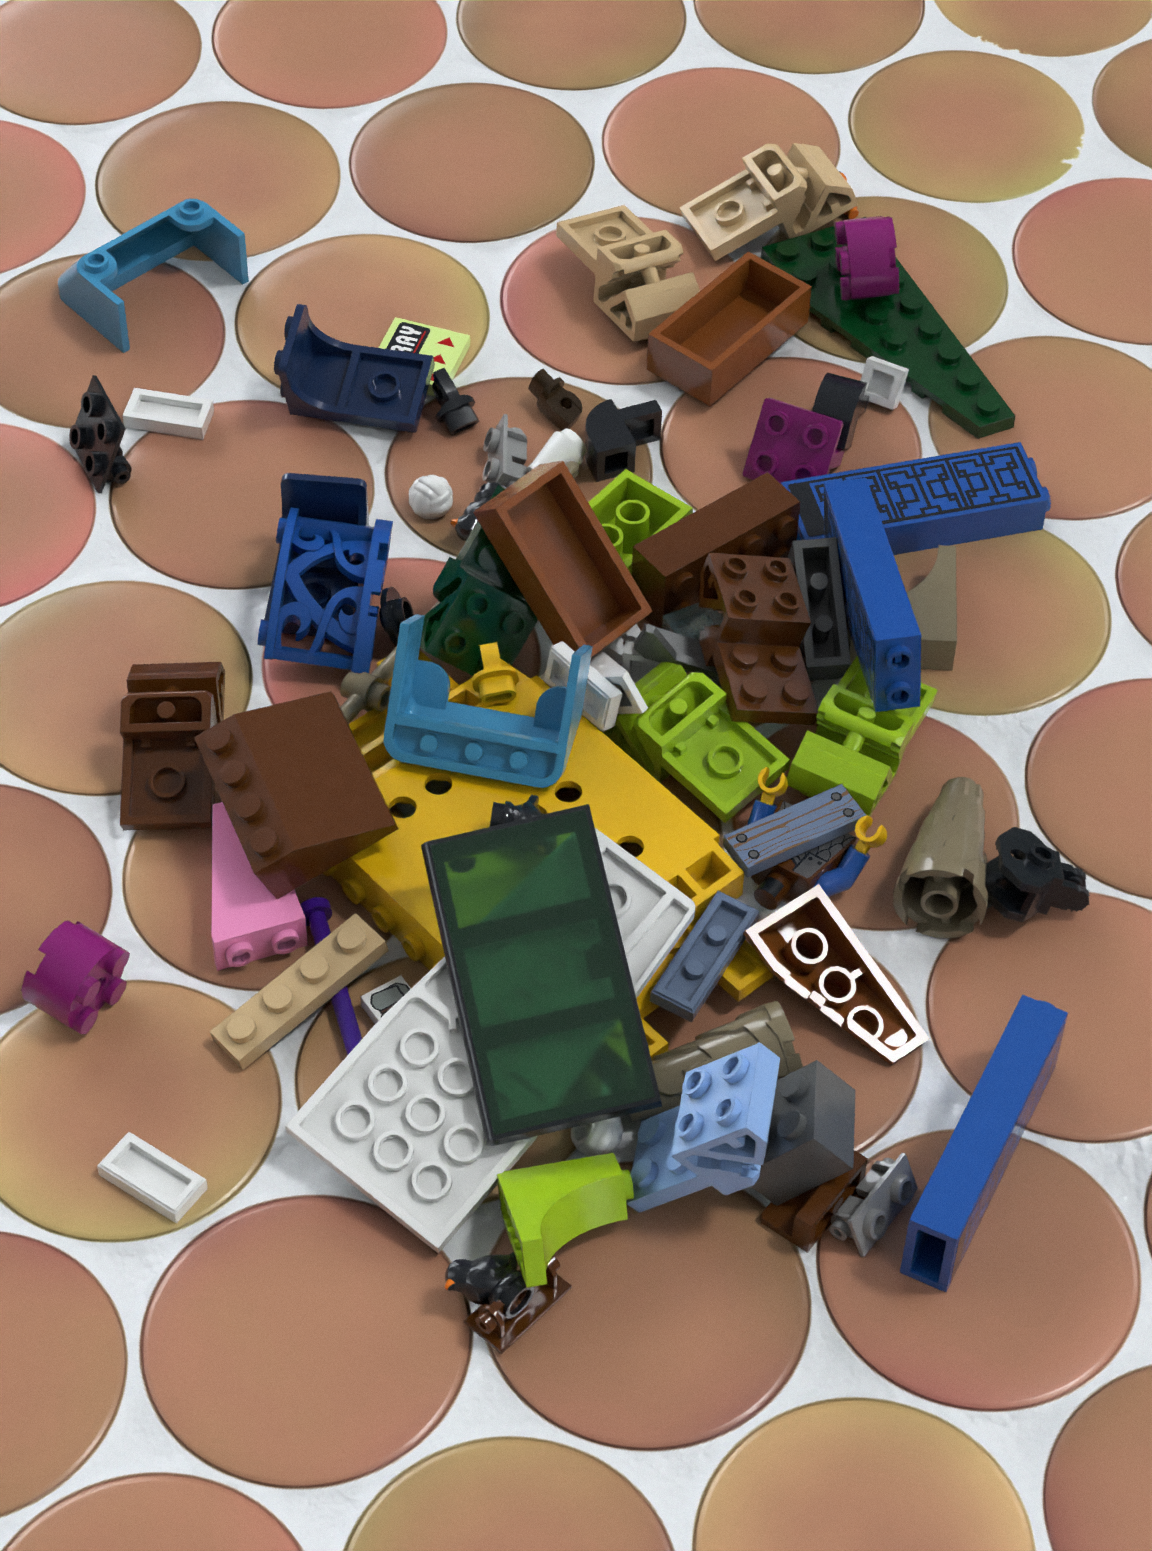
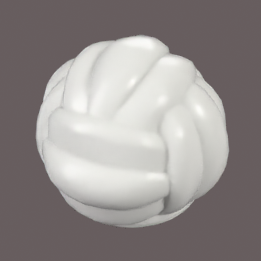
M436 475L422 476L416 479L409 489V504L416 515L424 519H437L444 516L452 507L453 491L448 481L443 477Z
M616 1117L571 1128L572 1142L585 1155L608 1154L622 1140L623 1126L621 1119Z

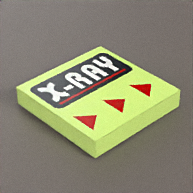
M395 317L379 348L432 355L435 363L433 372L445 368L453 380L470 347V335ZM432 373L427 394L435 396L432 388L434 383Z

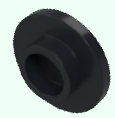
M394 587L384 588L381 592L379 617L384 631L388 633L393 644L397 646L400 623L413 616L414 612L406 597L401 598Z

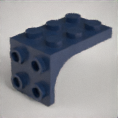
M297 304L294 315L288 316L285 323L284 337L286 342L284 348L277 351L274 361V372L276 375H279L281 381V397L286 399L289 413L297 416L416 433L435 366L433 356L354 345L336 340L320 331L313 324L307 305Z
M286 473L282 476L280 484L282 518L288 517L292 507L299 508V516L369 526L367 483L363 479ZM279 544V551L264 620H269L271 602L281 544ZM294 551L291 562L299 557L300 554ZM349 554L344 555L346 560L349 562ZM334 557L314 565L301 576L309 593L324 610L329 600L338 591L348 587L361 586L360 583L348 579L339 571ZM353 560L349 563L352 565H359L363 562L360 560ZM287 586L283 606L294 602ZM344 604L336 611L333 618L338 621L341 609L348 616L353 615L356 610L353 606ZM290 622L284 627L282 633L296 634L300 627L297 623ZM311 624L307 635L316 636L317 629Z

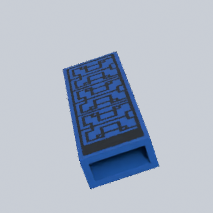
M1021 442L781 482L800 501L797 540L824 538V483L867 478L893 555L938 548L939 545L950 546L1042 530L1045 514L1051 508L1049 491L1045 486H1041L1037 478L1035 461L1032 457L1028 458Z
M867 478L824 483V538L836 537L846 622L875 712L920 707L921 632Z
M1022 994L909 1219L900 1273L947 1292L1054 1072L1068 1012L1056 1008L1049 1002L1035 1000Z

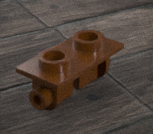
M553 1255L546 1269L547 1284L534 1286L535 1291L532 1299L517 1316L511 1319L503 1315L505 1304L498 1300L490 1305L483 1304L464 1320V1323L502 1354L559 1301L572 1286L557 1274L556 1271L560 1268V1263ZM527 1290L522 1292L516 1298V1300L513 1302L510 1308V1311L515 1309L521 1303V1301L524 1299L527 1293Z

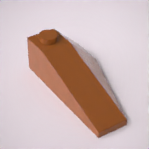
M819 884L743 932V935L770 973L890 1066L930 1039Z

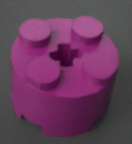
M876 216L835 222L837 245L842 244V247H835L837 271H841L842 275H845V277H840L841 299L857 300L899 294V267L896 268L895 255L897 244L892 217Z
M67 920L55 928L38 950L46 955L39 964L35 975L28 970L26 971L21 991L23 999L76 1032L86 1034L95 1024L99 1009L105 1003L111 1006L116 1004L125 991L127 982L121 976L129 960L130 953L78 921L76 924H73Z

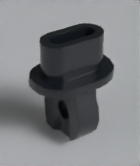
M445 368L433 372L434 383L432 388L441 406V409L435 416L437 422H444L451 435L475 426L479 419L472 409L475 404L474 398L469 395L459 394Z

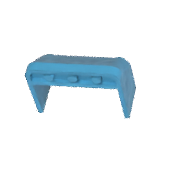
M186 199L81 257L60 275L58 279L60 299L119 350L125 353L130 350L124 301L112 291L192 246L198 248L243 285L249 281L245 233L206 202L198 199Z
M415 614L401 622L383 738L384 746L389 755L405 763L544 788L556 783L565 772L582 716L593 646L584 644L572 654L567 687L555 686L546 690L538 699L535 717L448 702L450 680L446 671L436 663L418 660L425 615Z

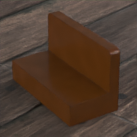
M854 1150L852 1170L778 1206L770 1202L761 1213L760 1222L808 1253L832 1224V1215L839 1210L850 1195L855 1196L857 1193L855 1188L865 1177L868 1158Z

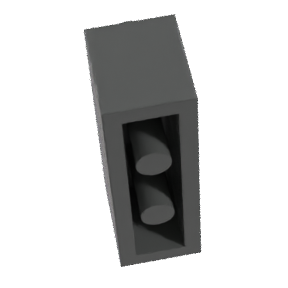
M834 537L793 541L788 558L791 559L811 621L799 646L809 680L842 678L850 667L851 661L837 539Z

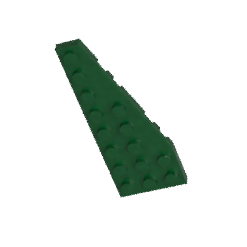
M835 226L762 247L761 259L812 286L809 312L821 319V326L830 333L838 331L851 341L850 347L866 359L873 356L909 369L906 381L912 385L911 391L922 399L928 396L943 407L942 413L974 437L979 439L1014 428L1015 414L897 258L896 268L899 267V294L857 300H842L840 277H845V275H842L841 271H837L835 247H842V244L837 245Z

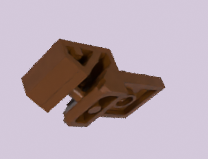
M709 553L701 570L699 607L712 608L713 611H722L724 618L721 625L705 626L704 631L700 630L699 643L706 666L716 667L722 690L727 694L726 705L731 721L815 725L819 708L799 648L811 621L791 559Z
M221 662L132 664L126 680L128 693L121 700L120 734L123 737L120 826L123 831L212 828L215 784L194 737L224 720L225 669Z

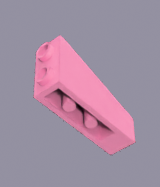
M223 802L213 804L211 936L217 971L230 967H241L251 961L276 954H287L297 948L308 946L306 919L295 890L276 899L258 879L251 868Z

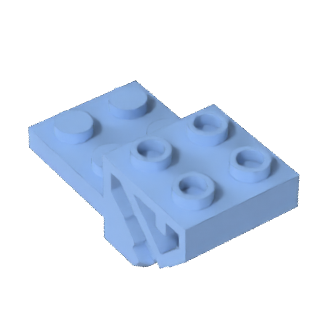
M757 1043L686 1072L682 1085L683 1091L680 1106L641 1121L633 1167L630 1172L634 1199L626 1200V1204L640 1213L710 1186L725 1196L753 1186L759 1179L761 1165L764 1164L780 1057L763 1044Z

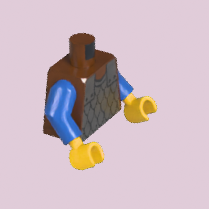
M765 767L760 771L758 784L763 793L760 800L755 799L747 825L792 806L783 800L780 801L778 806L773 804L775 797L784 794L788 786L787 778L783 772L780 777V783L774 788H768L765 784L769 777L770 769ZM868 815L861 817L855 825V833L859 838L858 842L856 837L847 833L752 875L751 879L759 885L754 891V898L762 907L774 910L784 898L793 901L818 884L828 897L849 890L870 858L868 854L869 849L880 847L886 842V828L880 825L873 836L866 837V832L871 827L873 819Z

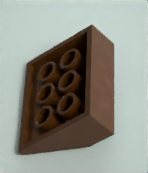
M332 691L233 714L194 737L254 874L276 899L399 829Z

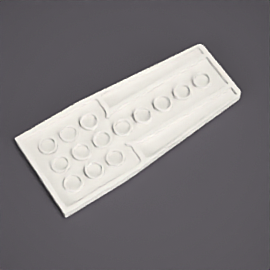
M595 828L637 999L694 919L695 903ZM573 833L478 925L591 899L576 833ZM597 920L465 950L464 953L481 1030L615 999L611 977L591 981L586 965L584 951L603 947ZM445 957L379 1019L285 1125L288 1134L438 1254L498 1185L497 1174L510 1170L538 1137H530L496 1146L486 1145ZM621 1020L486 1051L501 1120L506 1121L557 1109Z

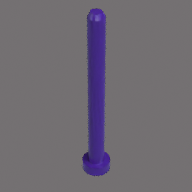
M322 897L311 898L301 904L306 919V926H310L315 946L331 933L328 920L332 917V909L329 901ZM346 985L331 998V1002L348 1055L362 1040V1036Z

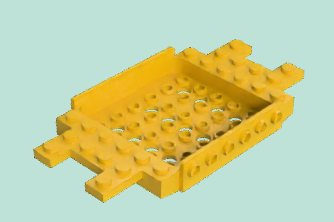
M419 650L418 660L433 662ZM382 659L381 661H379V662L377 663V667L380 665V663H381L384 659ZM501 659L502 666L513 667ZM517 670L519 682L515 685L517 694L515 699L508 702L485 705L481 702L479 692L473 689L472 678L459 685L449 676L450 691L448 702L535 717L539 697L551 687L537 675L529 678ZM391 677V679L387 682V684H388L390 687H391V683H392V677ZM388 707L383 712L373 709L351 722L349 726L389 809L393 805L401 803L412 804L416 811L407 818L393 816L399 828L398 830L325 871L323 874L325 876L331 875L342 885L346 896L354 904L360 903L371 913L375 924L383 932H391L401 942L405 953L413 961L420 960L431 970L445 955L421 845L428 841L488 828L490 826L493 802L505 804L506 801H510L516 806L527 802L531 795H536L539 797L537 807L544 814L589 804L596 829L618 845L623 842L638 843L643 848V852L635 858L695 903L694 919L637 997L651 1060L654 1056L668 1051L669 1043L643 1019L659 1007L650 1002L651 991L717 891L734 899L739 898L743 894L744 871L719 846L720 835L583 715L579 722L565 772L556 783L544 788L410 764L394 759L387 752L383 739ZM432 780L447 781L452 786L448 792L440 795L432 794L425 788L427 783ZM563 787L568 789L576 788L580 791L581 797L574 802H563L555 796V793ZM572 834L557 837V849ZM508 848L465 858L471 859L476 864L475 869L467 874L455 873L449 868L451 862L445 863L459 929L478 925L548 857L541 858L532 852L523 853L514 848ZM745 940L718 981V984L739 1002L771 979L773 974L767 969L753 947ZM620 1021L600 1050L627 1074L633 1071Z

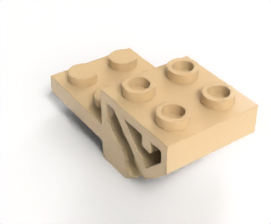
M793 143L786 156L778 145L765 144L742 158L745 170L681 206L680 210L684 219L714 261H717L777 225L787 239L808 234L858 205L851 186L819 146Z
M625 205L557 222L556 236L595 274L593 302L633 342L647 340L648 334L700 292L694 272L666 279V269L675 267L674 264L681 261L680 256L684 254L681 244L666 229L653 233Z

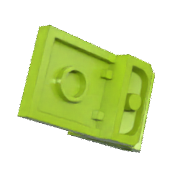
M857 656L838 685L833 684L823 698L816 716V723L818 724L816 733L807 730L792 761L787 776L788 786L799 790L808 797H813L842 784L864 813L871 816L896 776L905 748L933 705L938 690L921 683L920 707L875 712Z
M669 662L659 663L635 683L648 709L643 714H617L615 726L603 732L660 783L671 774L724 823L763 791L758 784V775L763 768L768 767L770 769L769 777L765 784L768 787L781 776L782 772L785 773L789 769L790 759L748 722L731 721L726 705L727 694L704 673L691 672L687 675L682 665Z

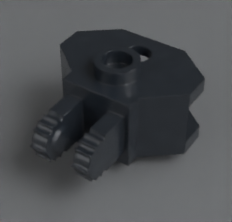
M1012 827L998 836L995 845L999 856L987 863L985 887L988 892V902L1005 918L1024 922L1037 913L1047 915L1051 906L1077 912L1090 905L1088 898L1089 890L1086 889V874L1082 869L1062 863L1059 852L1047 847L1031 831ZM997 884L1005 886L1008 890L998 887Z

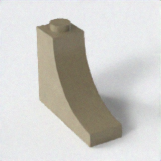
M939 545L937 559L932 570L921 583L909 590L907 595L921 632V669L952 671L957 645L956 546ZM846 622L850 661L852 664L857 657V653Z

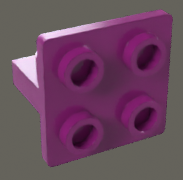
M770 397L764 399L743 469V476L754 480L768 472L781 484V482L829 474L830 469L840 466L845 451L837 448L843 422Z

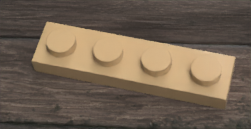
M355 913L210 1031L213 1041L244 1070L387 953L389 949L386 941Z

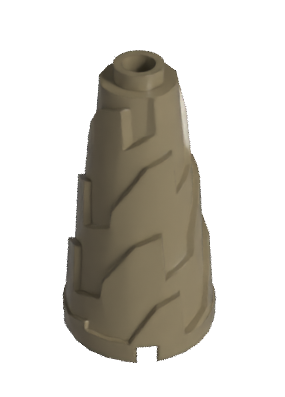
M957 777L949 779L942 786L941 792L933 804L929 815L922 823L916 841L909 851L894 887L893 905L898 916L906 925L908 917L918 923L916 932L931 937L956 938L973 932L974 923L980 919V925L982 924L988 906V892L985 887L987 855L984 852V792L981 786L970 778Z
M773 1001L738 1015L730 1023L699 1034L695 1037V1041L654 1056L652 1064L662 1107L628 1114L630 1120L648 1119L680 1106L683 1091L682 1085L686 1072L757 1043L763 1044L780 1057L778 1080L802 1068L800 1054L795 1053L792 1041H795L792 1030L780 1003ZM633 1071L618 1077L619 1086L611 1088L612 1095L638 1090Z

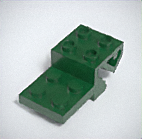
M498 485L490 500L506 488ZM478 521L456 560L449 557L434 583L433 595L440 603L425 614L420 647L432 656L473 676L484 669L479 645L497 642L500 659L512 666L538 621Z

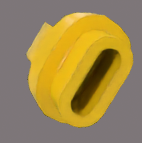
M497 642L479 645L484 669L473 675V689L479 692L481 702L485 705L512 701L517 695L515 685L519 682L517 670L514 667L502 666Z

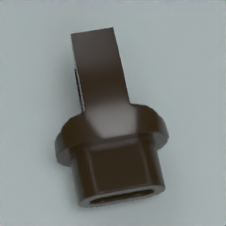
M541 369L532 378L528 390L538 399L537 407L539 411L543 412L561 431L565 428L570 429L580 417L583 409L582 403L574 393L563 388L564 381L560 377L553 379L544 369Z

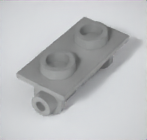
M504 414L496 428L491 427L488 430L484 440L483 450L488 452V460L483 471V481L499 483L509 487L526 475L527 466L524 464L527 460V436L520 428H509L508 415Z
M901 1153L895 1161L891 1158L876 1161L864 1179L855 1188L857 1194L865 1197V1200L850 1195L831 1217L832 1225L829 1227L831 1234L842 1241L846 1240L847 1237L853 1238L862 1257H865L876 1241L883 1237L887 1227L902 1208L911 1201L918 1189L905 1153Z

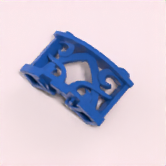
M292 507L287 518H279L276 543L281 544L270 616L269 620L261 619L257 644L265 646L264 659H277L348 669L355 673L370 672L379 615V607L371 606L373 595L380 596L383 589L393 521L376 519L374 527L301 517L299 516V508ZM294 551L300 554L299 557L291 562ZM349 554V562L353 560H360L363 563L359 565H352L346 560L344 555ZM334 557L339 571L348 579L364 584V587L353 586L338 591L329 600L324 610L309 593L301 576L314 565ZM287 586L294 602L283 606ZM344 604L355 608L356 612L353 615L348 616L341 609L338 621L333 618L336 611ZM294 622L300 627L296 632V641L306 637L310 631L311 624L317 629L315 639L309 650L282 646V631L288 623ZM325 638H327L335 645L354 655L348 656L320 652Z

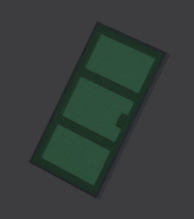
M589 804L423 843L421 850L486 1145H501L662 1107Z

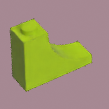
M614 1153L508 1170L497 1174L501 1217L526 1287L547 1284L546 1269L548 1263L564 1244L591 1229L628 1219L626 1200L634 1199L632 1178L629 1169L621 1170Z

